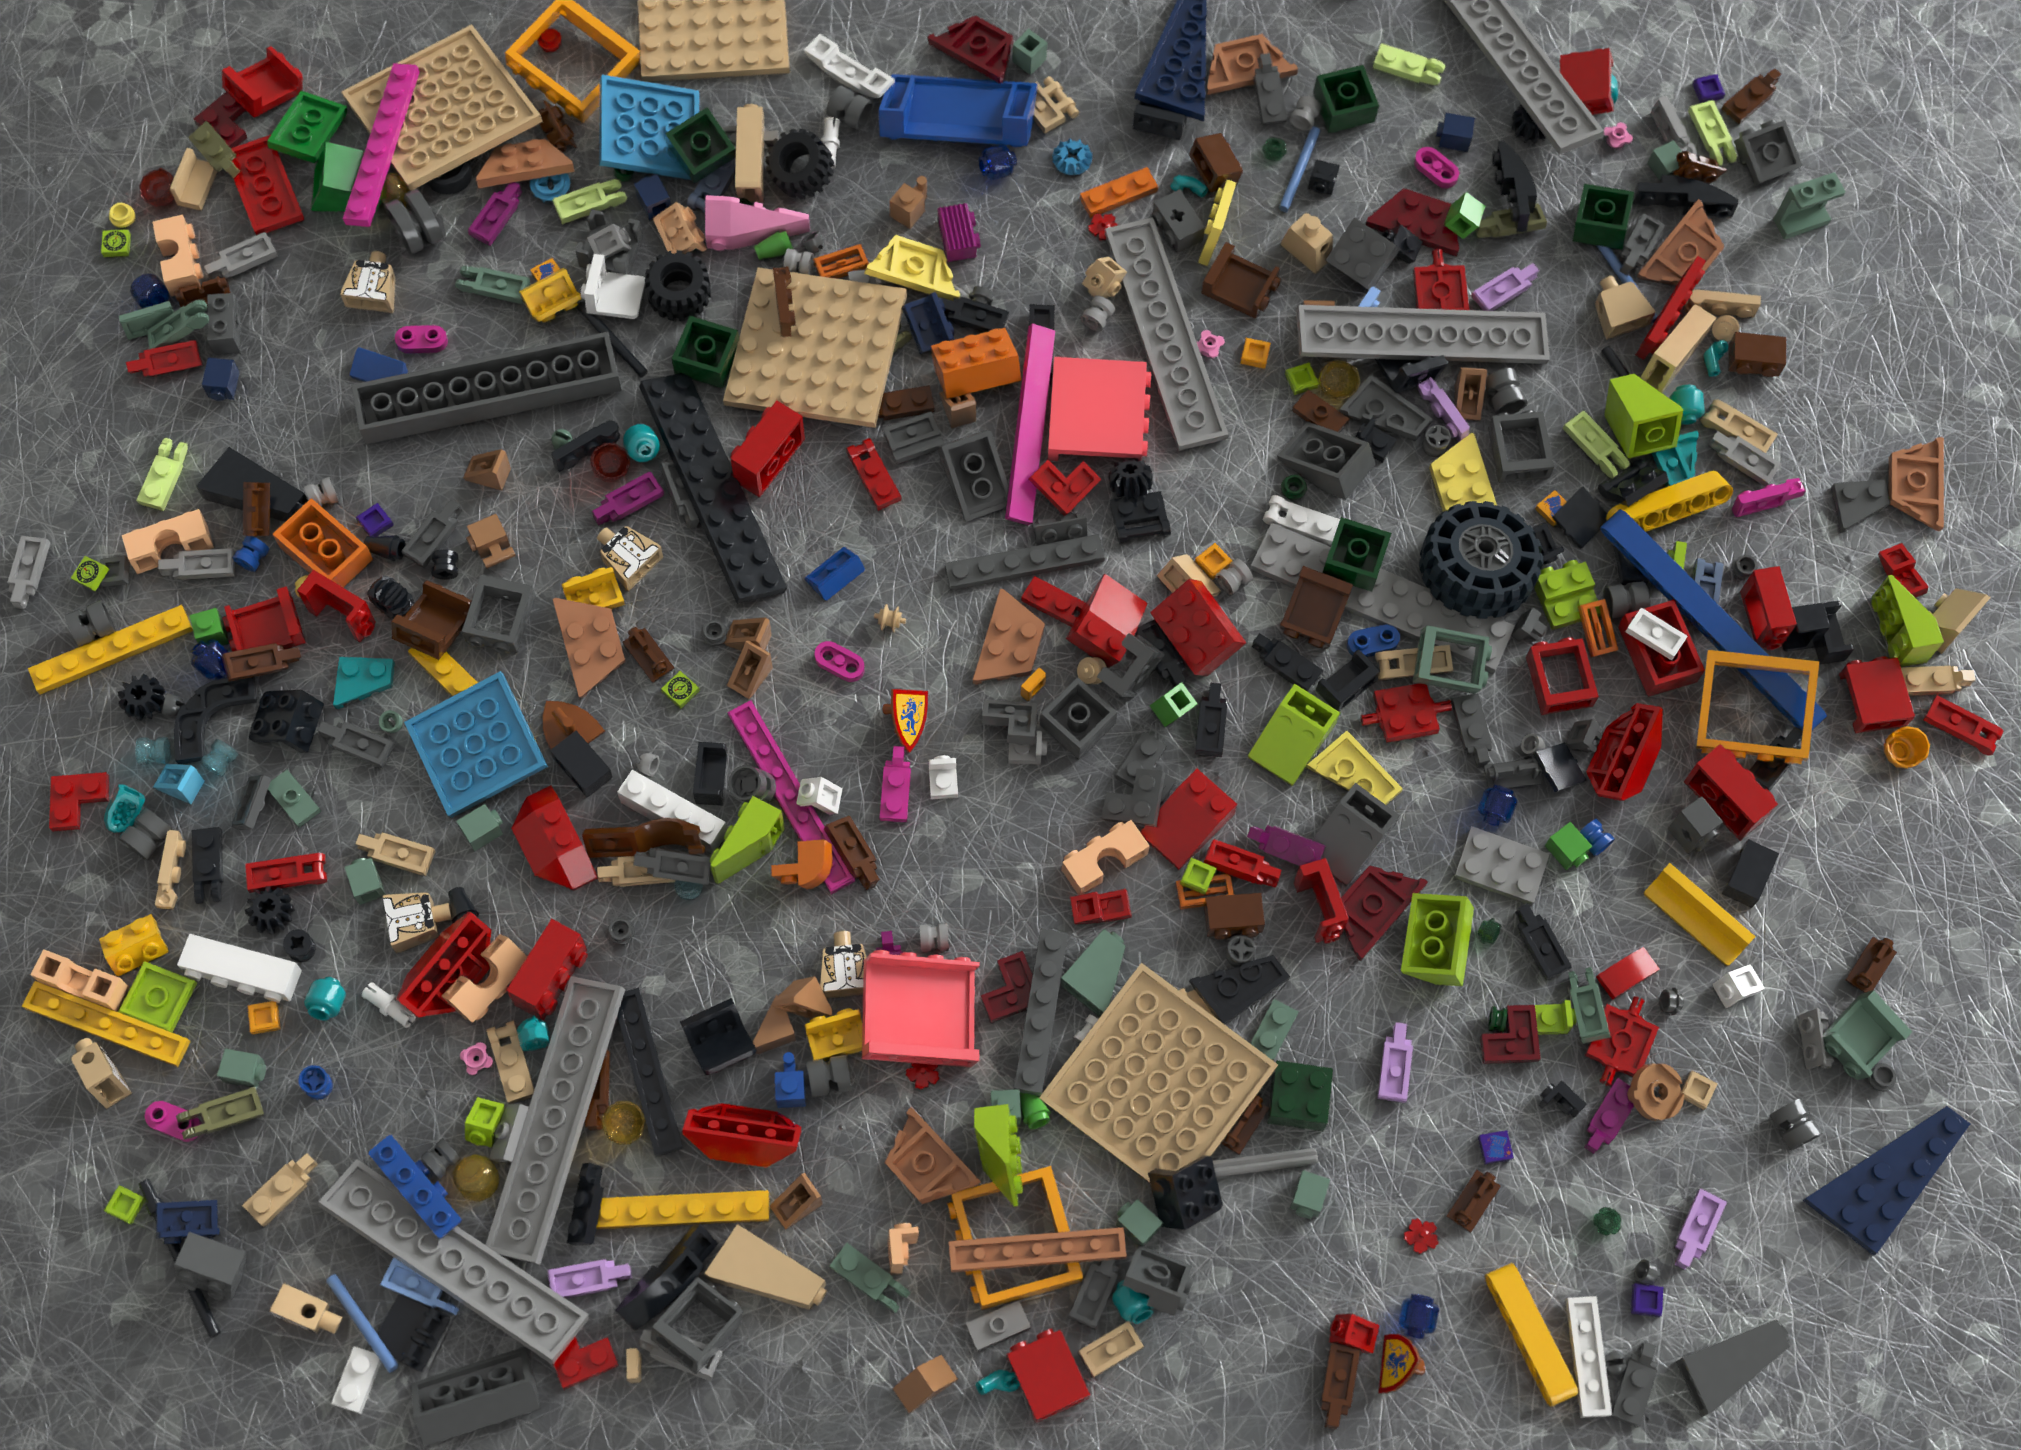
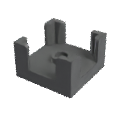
M591 209L588 217L590 228L588 237L611 225L606 223L604 212ZM629 218V228L620 226L626 229L631 238V241L628 242L631 250L628 252L622 250L605 259L606 272L630 274L643 239L640 221ZM588 239L584 246L582 242H579L576 249L579 267L585 269L588 264H592L594 256Z
M1128 633L1121 644L1136 655L1137 658L1128 666L1125 674L1119 669H1114L1112 672L1107 667H1104L1097 678L1121 696L1134 697L1165 654L1142 636L1137 635L1135 637Z

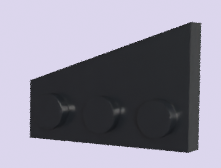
M1270 955L1243 963L1241 966L1231 969H1222L1207 976L1191 978L1189 983L1214 1016L1225 1025L1288 981L1290 976L1276 957Z

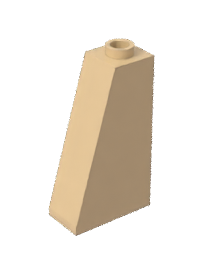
M755 104L737 107L735 189L737 197L740 199L739 203H764L763 108Z
M1695 304L1656 350L1640 378L1663 393L1705 338L1716 317Z
M738 1224L705 1272L706 1278L711 1282L809 1310L814 1304L818 1306L827 1293V1290L824 1289L826 1286L824 1279Z

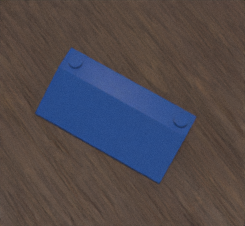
M891 75L895 83L885 92L879 107L880 137L1001 144L1012 147L1028 145L1038 83L1003 81L1000 84L994 80Z

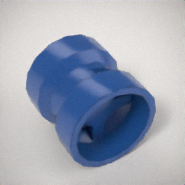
M246 536L242 542L243 547L241 550H237L232 558L244 569L255 572L260 565L259 560L265 557L270 549L261 540L253 536Z
M1597 818L1579 831L1592 845L1589 852L1594 857L1603 852L1615 840L1610 833H1603L1602 824Z
M308 1066L299 1075L298 1080L301 1089L312 1099H323L331 1093L333 1081L320 1066Z

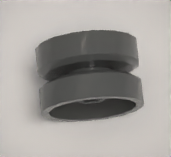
M416 188L404 194V202L407 209L397 199L384 204L394 232L411 255L423 250L424 243L422 237L430 244L443 239L441 228L432 210Z

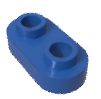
M1388 624L1357 630L1349 636L1347 650L1353 656L1354 652L1359 649L1366 657L1375 656L1377 652L1392 651L1399 644L1400 634L1394 626ZM1389 634L1391 639H1385L1382 635ZM1362 639L1366 644L1360 645L1357 640Z

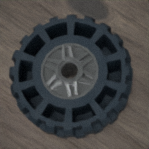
M1469 501L1465 502V505L1457 504L1449 507L1448 511L1440 513L1436 517L1435 522L1430 525L1419 554L1421 557L1419 569L1423 573L1422 579L1425 586L1431 589L1430 593L1437 601L1443 602L1444 607L1451 611L1453 609L1466 617H1469V615L1476 616V619H1487L1489 616L1497 618L1505 616L1506 612L1511 613L1517 610L1530 597L1543 566L1542 546L1539 539L1535 538L1536 533L1530 525L1528 526L1525 523V519L1518 513L1514 514L1503 505L1500 507L1493 505V502L1487 501L1483 503Z

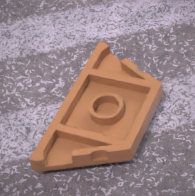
M1262 34L1215 44L1206 93L1210 95L1254 85V70L1259 68L1257 58L1260 57V54L1270 53L1272 66H1277L1280 78L1297 75L1298 67L1294 63L1291 65L1283 58V53L1277 47L1272 46L1270 41Z
M532 139L523 143L505 144L495 147L476 177L478 188L570 173L574 172L573 162L546 139Z
M1699 199L1638 273V278L1677 286L1681 277L1697 255L1706 260L1702 267L1704 271L1714 262L1724 249V245L1720 237L1715 233V227L1711 219H1708L1703 209L1702 201Z
M1938 437L1933 442L1924 445L1922 443L1914 445L1908 450L1902 449L1893 452L1889 456L1890 505L1936 531H1941L1944 527V437Z
M1000 589L973 677V684H982V681L991 679L999 681L1012 676H1028L1032 673L1045 623L1004 589Z
M554 598L553 603L579 699L584 698L598 683L600 684L608 677V674L625 662L613 613L610 608Z
M910 1107L906 1113L908 1116L903 1131L899 1130L895 1138V1145L890 1150L885 1164L922 1204L978 1185L981 1181L921 1116Z

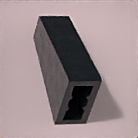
M230 447L227 448L196 486L203 499L243 510V482L270 483V518L286 522L308 501L304 492Z

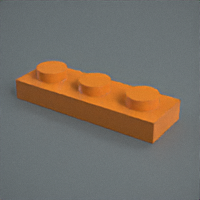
M1148 167L1082 192L1080 193V200L1089 217L1093 218V214H1103L1158 192V185Z

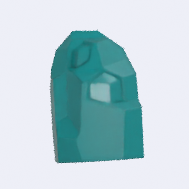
M118 784L104 815L106 828L111 832L119 833L124 832L128 826H133L135 818L139 815L145 802L144 795L131 787Z
M535 1015L522 1021L517 1027L518 1039L523 1051H535L546 1048L549 1045L550 1035L547 1023L538 1019Z

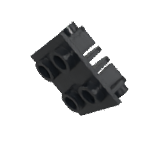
M398 1294L377 1334L395 1360L419 1372H423L450 1318L440 1314L439 1311L433 1308H428L406 1296Z

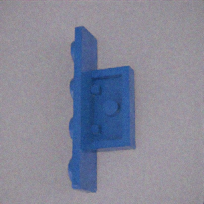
M388 1135L369 1151L370 1157L439 1239H442L461 1223L462 1219L444 1198L448 1195L447 1191L438 1181L434 1184L430 1182L426 1176L431 1172L421 1160L415 1163L392 1135Z

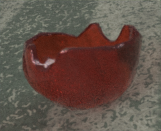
M163 168L150 171L142 177L140 182V197L152 206H166L174 200L170 191L174 176Z
M604 443L593 451L590 466L594 475L600 480L616 482L627 474L630 458L625 449L618 444Z

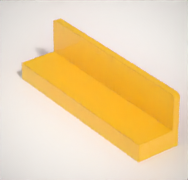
M1671 863L1662 870L1659 876L1644 891V895L1726 966H1729L1756 937Z

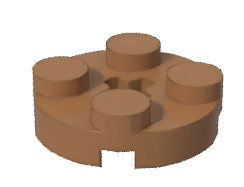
M1666 1064L1643 1065L1634 1074L1631 1087L1627 1093L1628 1099L1634 1104L1636 1110L1643 1117L1652 1121L1674 1117L1680 1111L1684 1102V1093H1681L1679 1085L1682 1084L1681 1078L1672 1067ZM1654 1087H1660L1658 1091L1661 1095L1660 1097H1655Z

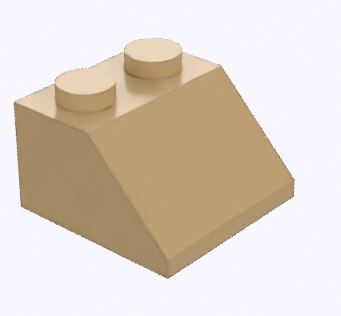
M1955 589L1949 596L1945 593L1934 605L1938 609L1934 614L1931 613L1936 618L1944 643L1937 650L1939 653L1942 654L1991 597L1987 594L1962 589Z

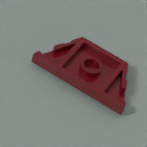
M975 15L965 19L962 23L947 27L948 32L939 36H935L933 33L927 37L928 43L994 81L1000 84L1003 82L1014 43L1013 36Z
M1403 188L1367 218L1366 225L1372 229L1385 232L1387 229L1402 225L1421 239L1423 246L1437 250L1441 249L1444 253L1456 257L1459 251L1457 234L1444 226L1451 203Z
M1369 865L1341 897L1349 918L1344 931L1358 960H1363L1411 904L1412 894L1420 893L1428 883L1427 880L1404 877L1402 873L1386 872L1382 868Z

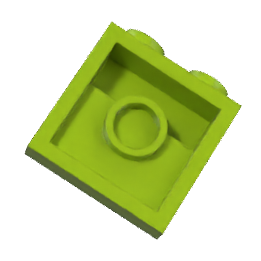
M1571 560L1558 570H1554L1553 567L1540 570L1541 573L1534 589L1551 630L1581 622L1578 606L1598 601L1593 589L1595 582L1586 561L1578 563L1577 560ZM1599 606L1595 607L1598 617L1601 616ZM1587 609L1589 618L1591 619L1589 609Z

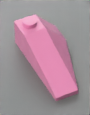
M706 195L705 238L707 248L723 251L725 249L733 250L755 245L777 231H780V233L786 231L788 237L810 232L809 214L783 208H777L772 211L764 208L763 204L757 202L750 206L739 203V198Z

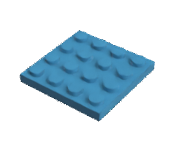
M601 75L599 87V166L691 180L666 144L665 133L699 112V91Z
M501 671L404 722L442 805L450 818L548 767Z

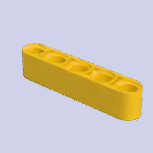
M1709 471L1649 493L1630 506L1616 505L1609 510L1606 520L1610 519L1621 509L1647 532L1727 502L1733 495V487L1717 471Z
M1509 1263L1485 1274L1486 1284L1546 1403L1553 1407L1578 1395L1577 1386L1516 1266L1513 1263Z

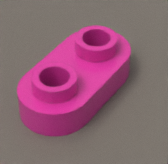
M1423 147L1417 151L1414 164L1422 174L1441 188H1451L1457 183L1459 169L1455 164L1432 147Z
M437 325L405 326L400 328L395 334V342L398 349L407 354L437 353L444 350L448 344L445 330ZM431 335H437L436 338H430ZM406 336H411L409 339H404Z
M832 641L822 642L815 649V661L820 668L847 682H856L863 677L865 665L859 655ZM832 655L833 658L831 660H825L824 656ZM849 667L856 668V671L850 673L847 671V669Z
M156 1101L146 1109L145 1121L153 1130L183 1142H190L198 1137L183 1139L182 1132L184 1130L180 1128L183 1122L178 1123L176 1116L187 1110L165 1101ZM158 1111H163V1116L160 1119H155V1114ZM198 1117L189 1120V1126L186 1129L201 1125V1120Z

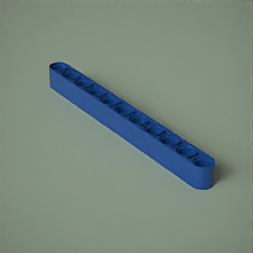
M1619 509L1600 527L1604 536L1669 601L1675 600L1679 611L1719 651L1769 656L1625 511ZM1737 668L1795 727L1803 731L1807 693L1787 673ZM1816 702L1814 705L1812 730L1827 717L1825 711Z

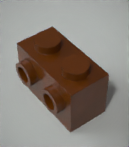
M1222 133L1196 138L1189 156L1209 191L1215 192L1218 188L1223 189L1226 180L1236 182L1237 186L1243 172L1242 165L1236 159L1230 144L1225 140Z
M1735 332L1729 342L1728 371L1743 375L1752 373L1761 374L1765 377L1780 376L1786 365V337Z
M1261 893L1211 896L1205 899L1204 912L1207 937L1214 936L1215 939L1223 940L1230 938L1231 935L1242 934L1247 937H1255L1263 932L1265 919Z

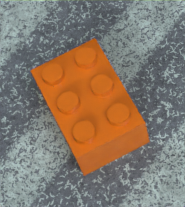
M1006 328L992 329L989 332L967 335L964 338L931 345L935 373L947 399L1022 381L1018 353Z
M312 498L273 533L279 547L309 574L312 570H315L343 588L373 560L368 547Z

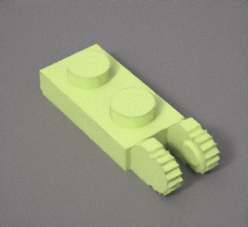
M1381 43L1373 68L1417 83L1423 82L1437 86L1441 80L1438 74L1443 73L1445 65L1440 60L1438 61L1434 58L1427 59L1426 57Z
M1714 101L1690 106L1688 110L1689 115L1706 150L1709 151L1710 158L1715 159L1719 166H1722L1723 159L1719 148L1723 147L1724 155L1728 162H1736L1737 154L1732 144V138Z
M618 179L609 180L601 184L599 182L554 198L553 204L561 223L565 224L590 214L591 209L601 211L610 208L609 206L616 207L626 202L627 196L625 192L613 193L621 188V182Z
M1582 411L1564 425L1563 430L1600 466L1601 471L1606 476L1613 479L1618 475L1616 468L1607 459L1609 456L1612 457L1613 462L1622 470L1630 466L1628 459L1618 449L1619 446L1585 411Z
M164 438L160 444L158 455H156L136 500L139 505L162 511L165 510L183 468L182 464L188 450L187 443L179 442L174 452V458L169 459L173 442L171 439Z

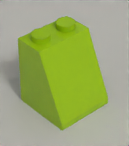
M1635 374L1610 379L1604 417L1627 458L1677 447L1683 415L1682 407Z

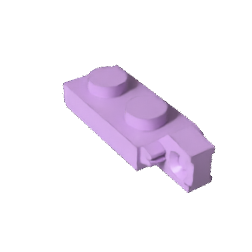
M1533 263L1522 270L1518 267H1512L1474 290L1471 297L1483 311H1494L1531 287V281L1537 278L1539 270Z
M1431 377L1418 384V391L1422 399L1428 400L1432 404L1433 413L1437 418L1441 417L1446 423L1445 427L1451 433V437H1455L1458 442L1467 437L1470 427L1444 390L1439 389Z
M1396 1022L1393 1026L1392 1037L1386 1036L1383 1044L1377 1099L1406 1103L1413 1051V1046H1411L1412 1040L1405 1039L1407 1024Z
M1701 1188L1697 1191L1676 1239L1675 1248L1679 1249L1680 1252L1674 1265L1686 1270V1267L1690 1266L1693 1257L1699 1260L1701 1255L1706 1252L1726 1201Z
M606 1259L548 1270L550 1289L563 1298L608 1291L611 1288L618 1287L617 1281L632 1278L629 1264L615 1266L614 1260L606 1261Z

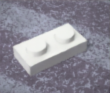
M1640 608L1625 631L1670 660L1674 658L1687 638V635L1643 608Z
M353 1347L331 1404L359 1414L362 1413L381 1365V1360L376 1353Z

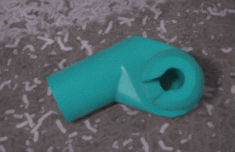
M1177 175L1170 184V188L1174 191L1179 189L1183 191L1185 187L1200 198H1203L1209 190L1207 186L1193 176Z
M1724 340L1712 343L1704 352L1703 357L1708 376L1710 377L1721 373L1718 361L1729 350V345Z
M996 1370L977 1381L975 1386L979 1394L985 1395L993 1389L1013 1392L1020 1387L1015 1373Z

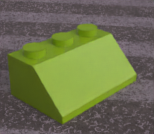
M1412 894L1401 966L1403 974L1436 985L1463 987L1474 907L1467 896Z

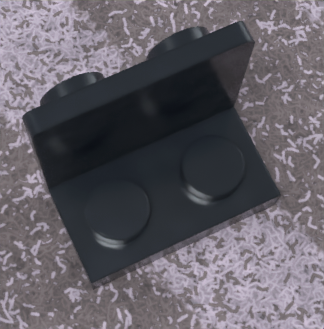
M1444 355L1435 358L1430 356L1423 360L1375 359L1395 393L1417 387L1418 384L1430 377L1436 381L1448 364Z

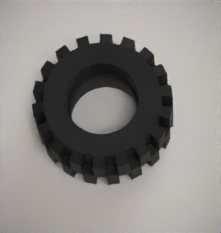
M791 129L789 134L783 132L780 134L781 138L779 140L776 138L773 140L774 146L769 147L767 150L770 155L765 157V163L768 165L766 171L770 175L771 180L790 197L795 198L797 196L799 199H805L806 195L810 198L814 197V192L818 191L821 193L824 190L822 186L824 184L828 186L830 183L828 177L833 176L834 170L831 167L834 166V160L831 158L832 154L818 136L811 131L807 132L805 129H799V132H797L795 129ZM809 155V161L804 169L797 173H790L791 166L797 158Z
M677 250L673 254L671 251L666 252V256L660 254L656 257V262L651 261L649 264L650 269H646L645 287L649 304H651L654 312L658 311L659 316L662 318L667 315L668 320L674 321L675 318H679V321H685V317H695L696 312L701 314L704 311L703 306L707 307L709 298H711L709 274L706 265L702 264L701 259L698 256L693 258V253L687 252L683 254L682 250ZM683 280L690 283L686 289L681 291L666 289V286L674 281Z

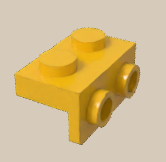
M565 268L519 291L532 318L537 322L542 321V323L555 318V313L562 309L567 311L578 305L577 301L581 300V293L577 292Z
M612 567L598 568L592 574L583 577L575 576L562 584L566 600L610 609L625 605Z
M152 914L136 919L131 924L116 931H111L106 936L99 938L104 957L116 976H121L142 966L144 961L150 962L169 952Z
M843 1009L837 1012L835 1016L828 1018L818 1016L805 1024L814 1060L823 1059L827 1061L830 1057L862 1051L863 1023L859 1009Z

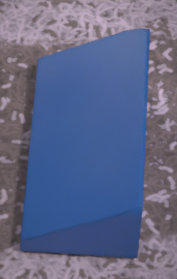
M358 347L355 352L350 377L367 382L408 373L406 364L402 361Z
M843 547L804 579L822 599L827 601L864 572L865 568L859 556Z

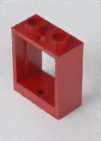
M1780 566L1757 569L1752 572L1742 587L1740 594L1754 641L1761 648L1766 647L1767 650H1773L1782 646L1797 625Z
M1567 637L1550 644L1543 641L1535 643L1530 647L1526 660L1541 715L1594 706L1599 696L1583 638L1573 639L1572 637ZM1574 653L1584 689L1550 694L1541 658Z

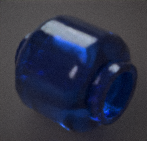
M997 145L985 148L982 155L978 158V164L983 176H987L990 180H997L1012 175L1014 166L1017 165V158L1015 152L1010 151L1006 145Z
M151 273L138 276L130 288L132 298L142 309L169 300L170 294L166 285L158 276Z
M215 639L208 640L207 642L201 640L192 648L191 653L193 656L190 662L205 678L220 679L226 674L221 656L229 651Z
M1496 784L1493 785V788H1486L1478 805V812L1484 816L1483 822L1496 827L1499 826L1500 822L1509 823L1518 804L1517 798L1513 796L1514 791Z
M1411 1294V1298H1405L1402 1302L1399 1325L1407 1329V1336L1424 1339L1425 1334H1432L1436 1330L1439 1306L1434 1303V1298Z

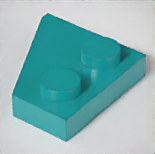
M1698 431L1679 435L1677 447L1651 453L1657 468L1667 473L1669 481L1664 483L1666 487L1695 477Z
M339 657L333 701L335 709L343 708V704L355 699L363 700L375 692H382L392 688L394 660L388 658Z

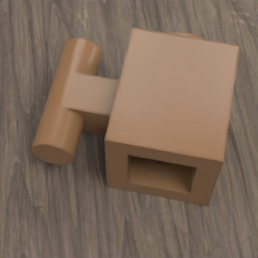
M919 176L917 178V185L914 188L904 183L889 200L890 217L909 229L913 227L925 212V200L927 198L926 177Z
M497 514L467 526L470 536L466 537L472 552L478 551L486 569L516 556L513 548L510 547L508 537Z

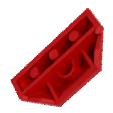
M1636 703L1631 707L1632 710L1622 714L1605 728L1597 750L1586 771L1599 797L1624 801L1642 792L1662 747V707Z
M552 785L527 796L511 829L534 875L573 891L598 879L585 848Z
M472 912L466 913L438 936L409 971L396 1000L418 1018L455 1012L456 1010L442 995L460 976L469 979L473 984H478L488 972L490 966L480 954L491 944V929Z
M720 1103L705 1106L699 1110H688L682 1134L709 1159L767 1168L797 1151L802 1127L794 1124L790 1119L777 1111Z

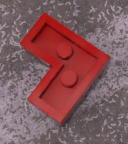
M1049 460L1045 461L1028 478L1063 516H1066L1102 480L1084 461L1065 477Z
M107 772L51 776L49 828L52 832L79 830L82 803L109 801V775Z
M575 1336L554 1362V1367L564 1390L619 1366L608 1337L580 1348Z

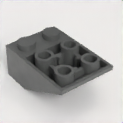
M1355 783L1312 840L1326 846L1321 859L1326 858L1333 877L1345 886H1348L1394 828L1400 815Z

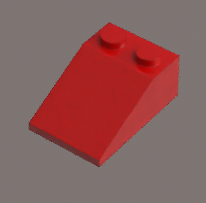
M1103 574L1065 639L1091 657L1102 659L1106 667L1110 668L1119 663L1127 649L1121 643L1128 633L1135 635L1148 603L1108 575Z
M1197 768L1159 809L1157 826H1145L1140 833L1150 845L1180 870L1235 815L1237 803Z

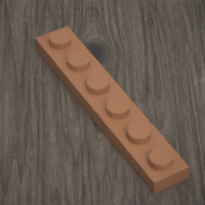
M1124 1227L949 1241L951 1272L1126 1259Z

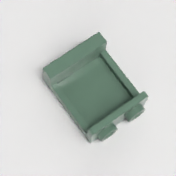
M1835 172L1788 189L1773 218L1784 239L1829 225L1831 218L1825 209L1827 202L1843 196L1846 192Z
M1873 990L1860 994L1823 1033L1824 1048L1831 1056L1836 1057L1841 1062L1849 1076L1860 1080L1869 1078L1873 1074L1871 1069L1897 1041L1905 1040L1912 1031Z

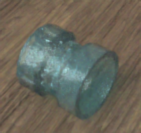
M139 737L136 741L135 750L137 763L139 765H148L150 762L168 764L171 752L169 739L167 737H158L156 740H150L147 737Z
M216 739L211 745V752L204 755L200 763L212 773L223 777L228 771L227 766L229 762H234L239 754L226 743Z

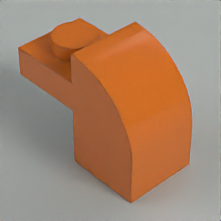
M824 839L798 841V863L771 865L772 877L781 881V884H796L798 879V885L806 890L819 886L826 880L832 868V844Z

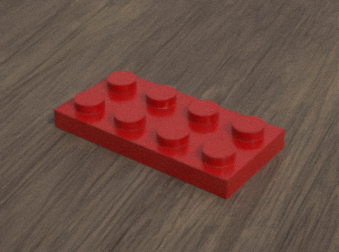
M271 135L231 148L236 154V158L232 162L241 171L233 179L256 236L263 232L269 233L305 220L278 151L268 148L267 141Z
M1697 255L1685 271L1635 355L1644 360L1649 353L1654 355L1658 347L1664 342L1668 335L1667 332L1679 317L1680 310L1688 302L1693 293L1692 290L1703 277L1705 271L1702 270V267L1706 260Z

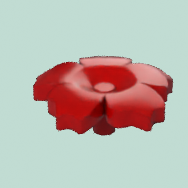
M1099 213L1093 214L1092 224L1088 226L1089 233L1093 234V236L1099 235V240L1106 241L1105 229L1117 226V223H1114L1116 217L1112 213L1109 215L1104 214L1103 217Z
M911 1063L913 1068L906 1069V1077L909 1078L910 1082L916 1081L915 1088L920 1090L928 1088L929 1083L936 1085L940 1080L939 1072L935 1071L939 1065Z
M1419 1218L1412 1219L1411 1224L1408 1226L1410 1231L1404 1232V1240L1408 1245L1414 1244L1413 1251L1419 1254L1426 1252L1428 1247L1435 1249L1436 1245L1439 1244L1437 1235L1433 1234L1437 1229L1434 1222L1425 1221L1422 1225Z

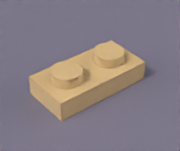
M1127 1321L1082 1348L1078 1353L1094 1378L1143 1349L1144 1345L1130 1322Z

